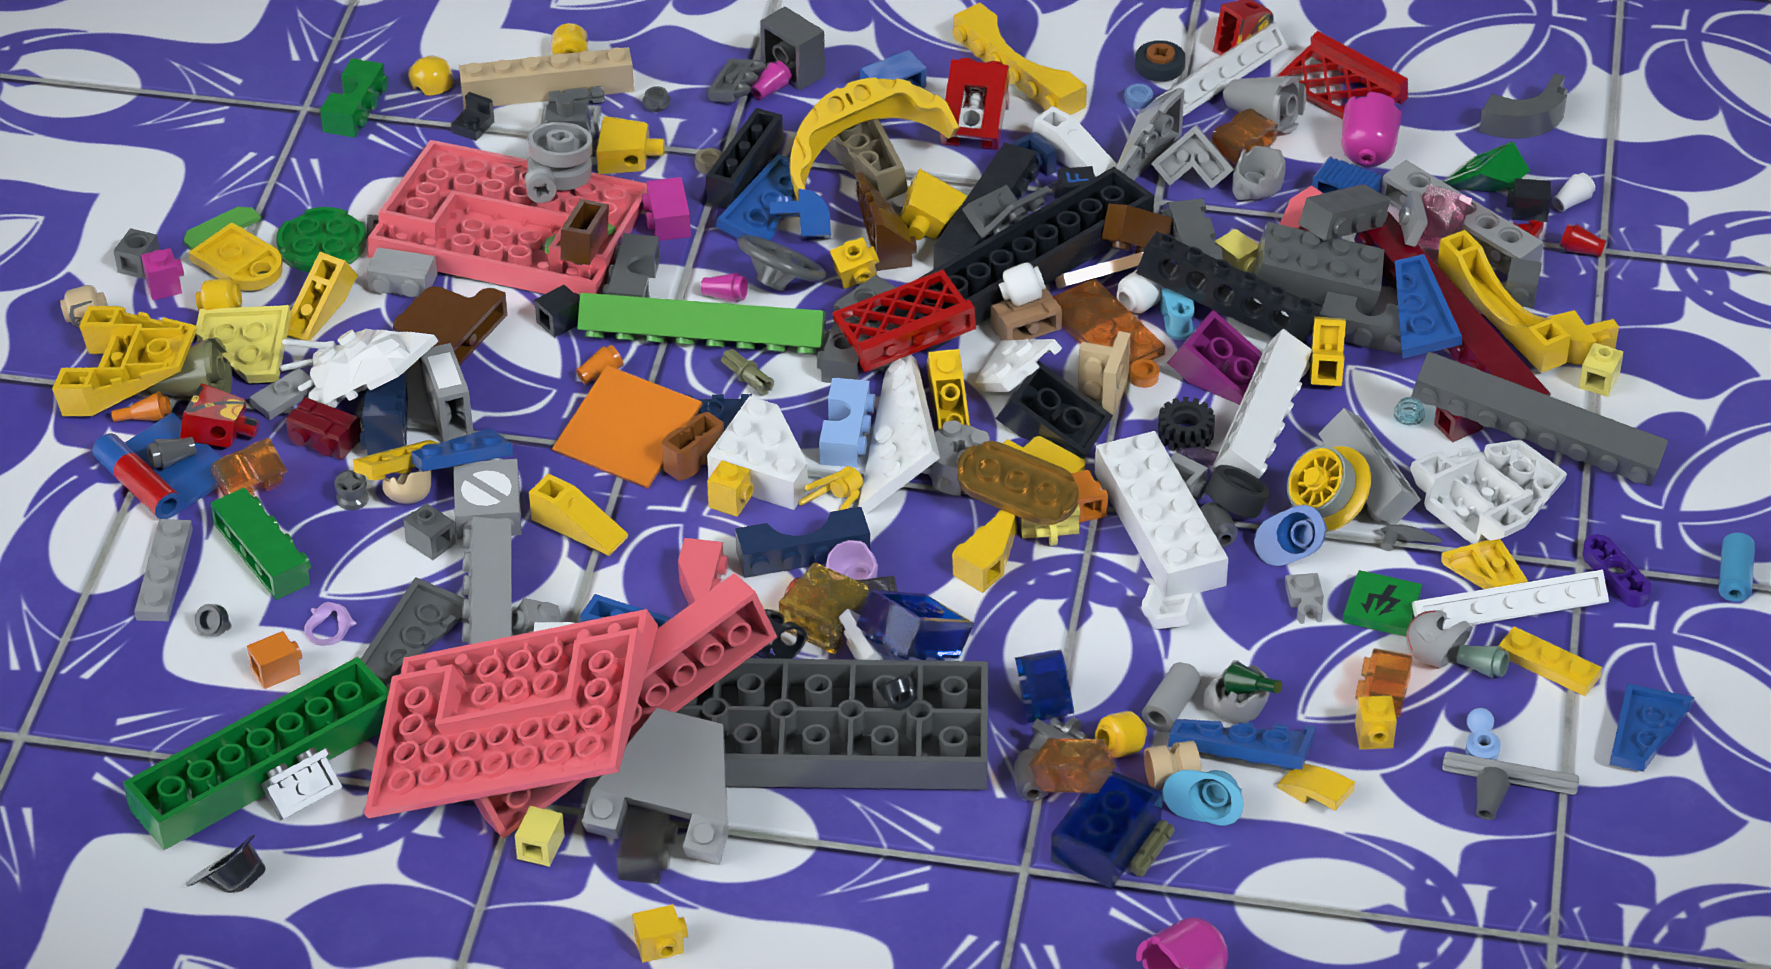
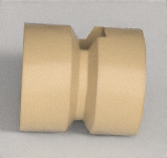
M1194 741L1174 743L1172 749H1168L1166 745L1146 747L1144 750L1145 771L1151 791L1163 790L1165 781L1175 772L1181 770L1202 771L1199 752Z

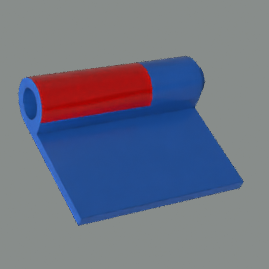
M173 412L126 442L116 434H105L96 440L92 450L95 459L158 519H169L237 476L236 470L208 444L195 442L196 455L190 456L163 470L160 467L153 469L148 457L147 444L154 443V439L180 438L182 420Z

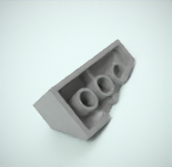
M1175 89L1153 100L1145 109L1143 108L1139 111L1116 166L1118 170L1132 180L1140 176L1155 159L1182 135L1184 89Z

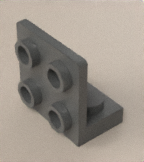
M1005 185L968 203L962 210L983 239L991 234L995 235L1011 224L1028 216L1027 213L1029 211L1037 210L1045 203L1043 198L1051 190L1046 186L1017 200L1009 187Z

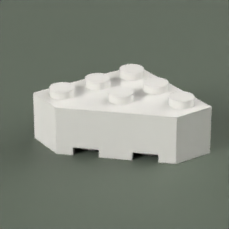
M749 396L707 455L708 479L721 460L750 469L751 483L754 485L751 497L795 510L798 501L807 492L805 490V486L808 484L807 461L779 406Z

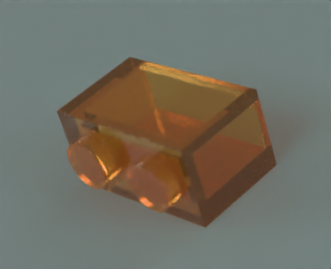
M1048 738L1028 766L1042 792L1098 793L1115 769L1116 764L1104 739Z

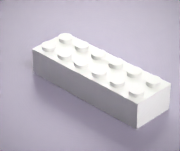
M1152 431L1096 445L1095 474L1103 489H1106L1110 502L1163 597L1187 593L1197 594L1226 586L1228 557L1156 432Z

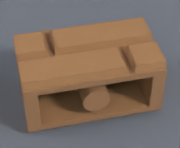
M1047 288L1042 290L1041 299L1021 307L1014 306L1011 300H1003L991 306V328L1001 341L1031 340L1059 331L1062 327L1061 306L1053 299Z

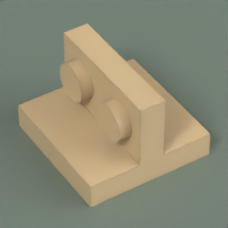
M1118 331L1113 347L1082 342L1079 349L1078 390L1089 398L1102 400V408L1113 415L1111 420L1115 418L1129 376L1131 333Z

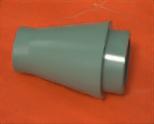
M1462 644L1458 650L1457 663L1494 679L1496 676L1503 677L1509 665V652L1502 650L1501 646H1468Z

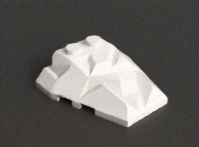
M371 329L354 332L349 330L338 338L339 345L335 348H328L317 357L320 361L310 370V376L316 387L309 392L308 398L336 408L346 397L350 401L358 396L357 392L367 388L370 390L375 389L399 377L432 348L438 340L435 335L416 332Z
M1522 440L1487 444L1484 452L1471 454L1469 447L1460 448L1457 456L1450 457L1444 456L1443 451L1433 452L1413 461L1410 467L1416 485L1426 492L1424 501L1426 510L1472 544L1487 539L1490 541L1501 539L1525 528L1565 481L1567 476L1565 471Z

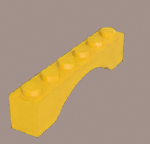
M979 2L954 14L953 37L956 41L963 44L985 63L999 61L1008 65L1009 83L1015 85L1045 111L1054 106L1068 115H1072L1086 108L1087 85L1069 71L1039 65L1016 53L1006 44L1001 36L997 25V15Z
M1466 230L1440 239L1437 266L1540 373L1567 363L1571 335L1554 318L1534 315L1519 305L1496 277L1483 247Z

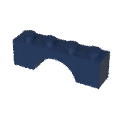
M862 507L832 511L823 527L813 533L801 536L782 534L774 530L767 523L735 528L736 552L744 578L826 564L829 552L837 544L847 540L861 541L871 551L870 530Z

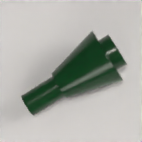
M1240 662L1232 663L1224 673L1223 681L1228 693L1232 691L1238 695L1266 691L1278 694L1282 690V682L1280 680L1265 678L1260 673Z

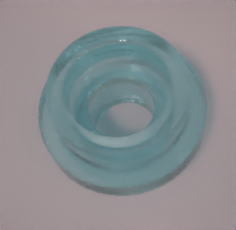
M1406 397L1401 399L1395 406L1394 417L1401 424L1407 426L1417 425L1424 420L1425 409L1419 400Z

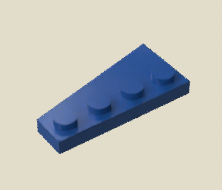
M1425 254L1396 260L1395 273L1402 359L1425 354L1428 351L1433 352L1462 345V335Z

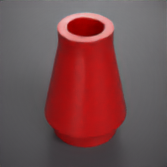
M1567 224L1559 246L1566 248V252L1601 257L1606 240L1599 238L1578 224H1575V226Z

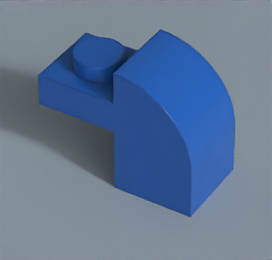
M799 189V201H793L791 196L776 197L775 202H769L770 218H800L801 240L830 239L829 209L825 201L815 192Z

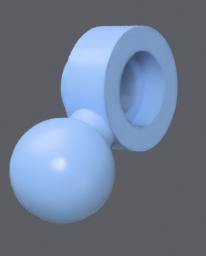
M1476 708L1467 717V725L1473 733L1467 739L1466 755L1497 760L1500 755L1501 742L1497 735L1490 732L1494 726V717L1489 710Z

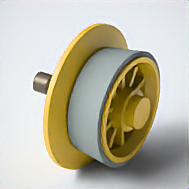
M1317 446L1311 448L1297 459L1289 473L1287 480L1288 498L1294 507L1307 505L1319 511L1328 530L1326 532L1339 529L1357 516L1367 500L1371 486V472L1368 462L1358 451L1346 446Z

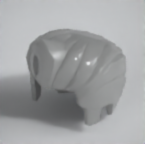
M1254 146L1248 153H1246L1245 149L1242 151L1233 173L1232 190L1237 200L1268 198L1274 196L1281 189L1286 170L1282 151L1262 146Z
M1233 660L1231 664L1234 662H1239V660ZM1253 664L1248 666L1265 678H1268L1266 673L1261 671L1259 667ZM1226 668L1222 675L1205 689L1203 696L1204 707L1226 721L1247 723L1255 720L1268 701L1270 692L1261 691L1238 695L1232 691L1228 693L1223 681L1224 673L1228 669Z

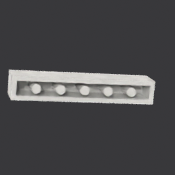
M1284 329L1266 345L1213 465L1214 467L1219 465L1234 466L1252 474L1258 479L1267 469L1268 465L1265 463V460L1273 453L1276 447V443L1273 441L1282 432L1285 426L1282 420L1289 414L1294 405L1291 399L1295 397L1302 387V383L1299 381L1311 365L1308 360L1312 349Z

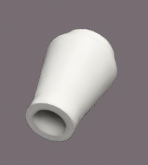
M1585 173L1573 174L1558 194L1552 198V204L1559 212H1564L1566 209L1590 199L1596 189L1593 180Z

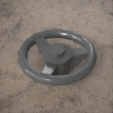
M743 235L737 239L739 248L751 257L758 275L757 280L769 287L784 291L786 285L795 278L812 282H820L826 278V272L820 265L788 247L752 235Z

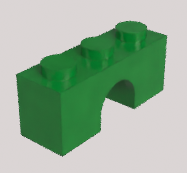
M351 58L341 74L344 94L330 92L320 109L323 132L355 138L361 127H365L370 112L376 109L379 97L382 92H386L388 87V77L385 76L384 63Z

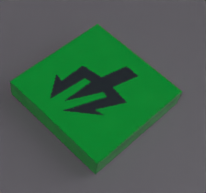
M1358 570L1343 614V623L1406 637L1407 628L1414 617L1412 602L1419 600L1422 584Z

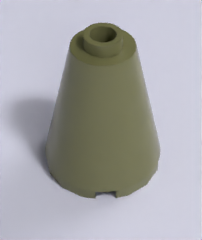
M217 337L192 345L180 372L147 389L151 394L160 391L164 396L193 397L202 383L231 393L230 362H224L222 353L227 352L225 345Z

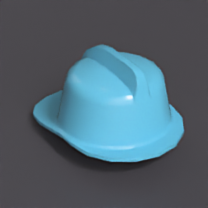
M1181 770L1173 773L1165 781L1163 787V797L1168 808L1176 815L1186 819L1226 826L1234 823L1241 816L1244 808L1241 795L1242 788L1238 786L1236 780L1229 773L1222 770H1211L1208 772Z

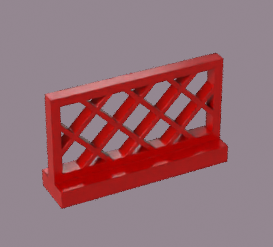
M1316 31L1310 37L1311 44L1276 76L1303 74L1304 80L1299 81V83L1305 85L1306 100L1343 119L1345 105L1337 106L1333 104L1332 100L1348 98L1349 101L1354 96H1367L1368 92L1384 94L1395 101L1394 104L1397 102L1402 105L1408 99L1407 77L1319 31ZM1310 57L1322 62L1321 64L1305 65V62ZM1337 70L1344 75L1328 77L1327 71ZM1323 72L1324 78L1308 80L1307 73ZM1359 82L1367 87L1350 89L1349 83ZM1346 83L1347 90L1330 92L1329 85ZM1326 86V92L1315 94L1309 91V88Z
M944 270L832 312L834 321L858 355L860 366L864 372L976 329L975 307L970 300H964ZM939 282L944 286L942 292L928 290L929 286ZM908 294L917 296L914 303L900 299ZM923 298L937 300L935 307L922 305ZM944 302L956 304L946 309L941 308ZM880 305L889 307L886 314L872 310ZM898 308L910 312L907 318L893 315L895 309ZM916 312L928 314V316L918 320L913 319ZM851 316L861 317L859 324L849 323L844 319ZM871 319L881 321L882 323L878 329L865 326L867 320ZM888 323L901 325L895 329L886 330ZM861 334L874 336L861 342L858 341Z

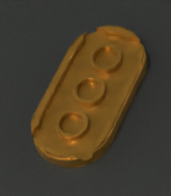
M985 441L982 445L976 447L974 444L964 450L958 459L957 479L960 487L966 494L1030 522L1040 525L1057 524L1069 518L1078 506L1079 490L1074 477L1069 471L996 441Z

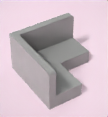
M1197 124L1151 163L1169 185L1173 184L1193 167L1211 189L1234 170L1233 166Z

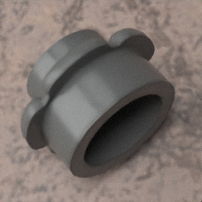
M660 86L648 88L642 99L646 108L653 112L663 111L669 106L671 101L667 90Z

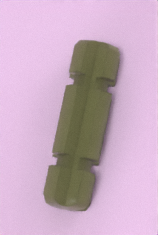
M1160 820L1129 863L1128 869L1130 872L1134 873L1137 877L1145 875L1175 832L1172 824H1169L1166 820Z

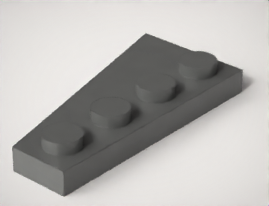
M415 577L361 657V660L387 686L391 682L392 676L401 674L404 657L424 654L464 619L462 618L463 600L466 598Z

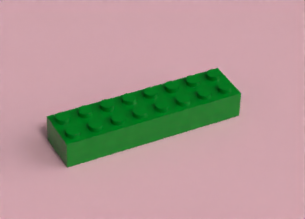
M356 657L124 781L129 810L162 849L166 850L265 796L266 794L261 784L270 779L267 772L284 763H286L288 768L298 764L297 756L314 747L317 752L327 748L330 754L326 758L329 761L379 734L382 729L389 689L359 657Z

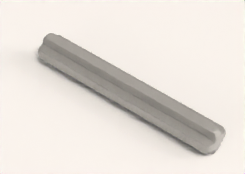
M1450 751L1445 753L1442 766L1445 772L1477 777L1484 768L1497 767L1507 772L1510 784L1569 795H1576L1578 791L1579 776Z

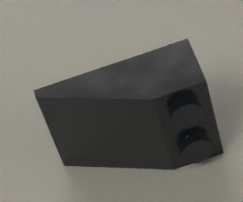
M1037 361L1039 368L1019 383L995 419L1021 438L1031 441L1034 437L1041 436L1076 456L1085 459L1113 415L1040 361Z

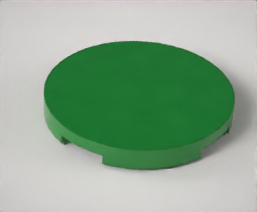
M317 207L304 210L303 215L294 218L290 222L286 220L277 232L276 242L282 260L287 265L310 273L319 252L345 260L349 265L352 264L364 252L367 238L363 222H359L353 216L348 215V211L334 207Z

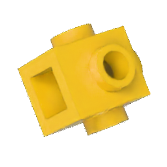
M863 237L847 241L842 246L829 250L834 269L844 289L866 282L874 275H877L875 264L879 263L878 256L873 246L867 247Z

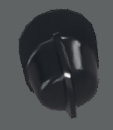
M252 834L234 851L200 871L186 883V886H192L203 879H207L225 892H240L250 887L266 870L265 864L250 843L255 835Z

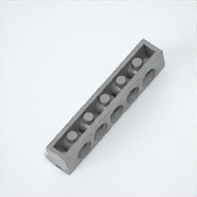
M1405 160L1383 175L1381 194L1391 200V205L1400 210L1410 189L1420 192L1428 222L1427 227L1444 237L1466 230L1483 247L1490 265L1504 274L1508 275L1512 258L1541 262L1543 241L1411 162Z

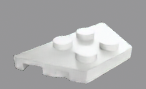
M1055 339L1002 340L986 366L980 371L975 384L982 392H1009L1024 378L1039 368L1037 361L1045 353H1053L1055 355L1062 347Z

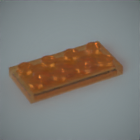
M1095 278L1053 296V299L1061 306L1062 326L1080 344L1087 342L1113 347L1118 331L1131 333L1129 365L1138 359L1154 360L1165 355V345Z

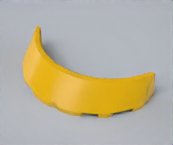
M877 77L865 78L850 82L844 88L834 89L819 100L807 114L793 142L790 156V176L797 201H799L798 191L799 189H805L807 177L815 159L822 149L844 130L868 120L900 118L919 122L935 129L947 138H951L955 135L959 126L947 102L937 94L933 95L925 89L913 85L910 81L897 78L895 80L877 79Z

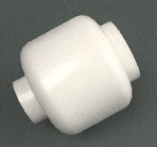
M1028 262L1006 269L1003 272L1004 282L999 284L1004 300L1011 299L1016 307H1021L1041 299L1042 290L1046 289L1038 266L1033 268Z
M1136 270L1118 283L1117 300L1122 308L1138 314L1148 310L1161 300L1162 285L1136 274Z

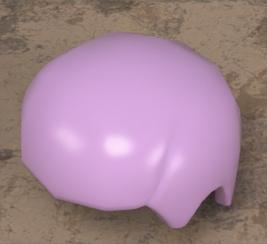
M847 540L837 544L829 552L826 563L827 571L831 580L842 591L857 593L868 588L877 578L878 564L876 558L865 543Z

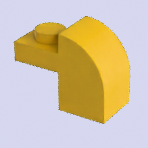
M1575 310L1547 317L1554 318L1571 335L1567 357L1568 363L1583 365L1593 343L1616 348L1619 326L1614 319L1585 325Z
M1314 317L1312 353L1310 355L1311 384L1342 386L1346 319Z

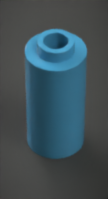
M1732 533L1727 535L1722 541L1719 593L1729 601H1744L1752 594L1755 542L1747 534Z

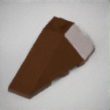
M857 172L856 197L870 247H874L879 259V263L875 264L876 270L912 267V254H917L915 236L909 235L906 223L862 172Z

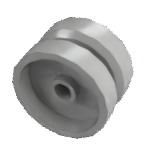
M551 122L541 124L532 129L528 135V170L534 166H546L554 175L556 190L579 188L590 180L592 171L590 157L592 155V135L587 129L567 122Z

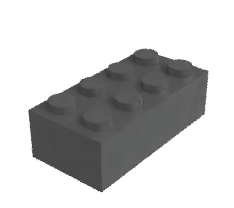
M1267 221L1258 245L1255 275L1265 282L1283 287L1293 295L1307 298L1313 303L1320 305L1324 304L1328 291L1358 297L1357 311L1363 315L1371 316L1381 292L1384 249L1339 238L1325 241L1312 232Z

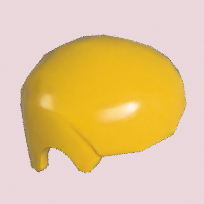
M430 55L419 58L410 67L408 72L409 81L413 89L416 90L419 87L426 96L441 94L449 90L454 84V77L449 63L444 58Z

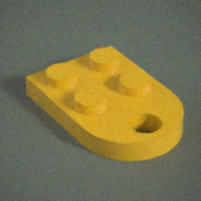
M233 222L188 252L190 262L218 279L230 278L234 284H239L241 290L253 291L266 288L274 284L283 273L280 252L272 245ZM261 271H268L264 274H258Z

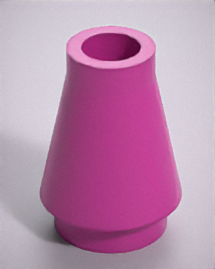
M781 61L769 63L758 80L750 87L752 95L756 99L762 100L766 96L787 86L792 77L789 68Z
M739 273L704 277L701 281L702 295L737 303L739 300H745L747 296V278L740 276Z

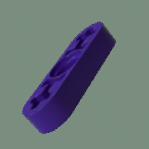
M1600 534L1588 536L1584 541L1582 553L1586 563L1594 571L1603 570L1606 585L1625 605L1634 608L1645 606L1649 602L1652 588L1649 580L1610 538ZM1618 567L1623 569L1625 573L1614 574L1608 569Z

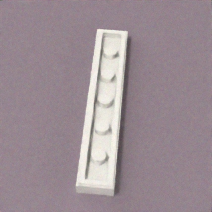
M1277 23L1268 24L1157 98L1175 89H1184L1183 116H1185L1224 90L1231 80L1242 78L1288 47Z
M1603 570L1418 600L1412 602L1414 617L1430 610L1446 612L1447 616L1443 626L1444 631L1461 621H1467L1471 626L1604 604L1609 602Z

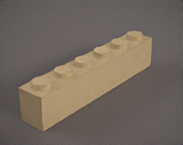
M629 47L459 65L464 110L466 109L465 95L468 92L490 98L493 101V107L549 101L548 93L550 91L560 90V93H564L566 89L587 87V90H591V87L602 86L604 95L634 92L633 64Z

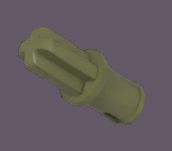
M734 349L726 350L723 353L722 364L734 372L740 382L748 383L760 395L768 394V391L763 388L764 385L769 390H772L774 380L759 370L757 363L753 360L748 361Z

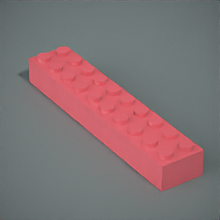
M735 573L657 629L627 744L656 708L677 712L777 638L756 591ZM584 779L473 799L483 818L504 839L519 828L529 806L545 809Z

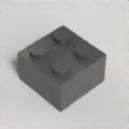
M786 6L760 20L761 61L766 67L769 63L776 61L784 63L792 75L789 84L800 91L825 76L824 30Z

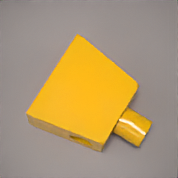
M603 116L597 146L598 174L644 171L648 156H664L665 139L649 138V125L646 122Z
M919 169L907 189L900 218L909 226V235L915 236L916 240H922L925 235L931 239H937L949 225L968 196L924 170Z

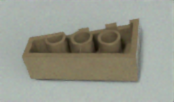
M879 119L861 122L844 130L824 147L855 178L857 172H862L886 201L905 192L907 193L908 186L904 166Z

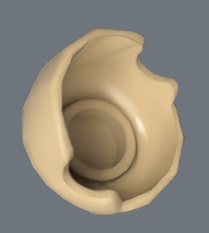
M419 469L418 472L410 473L409 475L402 473L397 480L395 477L383 479L385 495L399 504L418 503L428 495L431 488V470L422 472Z

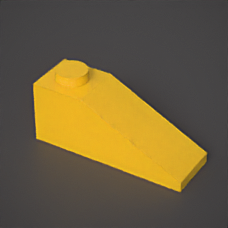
M319 252L291 309L287 336L298 340L311 341L345 302L358 276L345 260Z

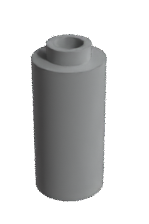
M1182 662L1172 665L1142 710L1143 720L1148 726L1161 732L1169 731L1172 728L1176 719H1178L1201 684V676L1197 669L1191 664Z

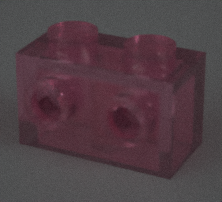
M1428 184L1427 190L1422 195L1428 224L1418 245L1439 251L1440 239L1462 230L1472 198Z

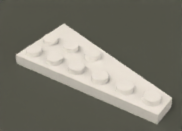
M912 355L893 361L885 371L858 507H862L866 514L940 459L918 363Z

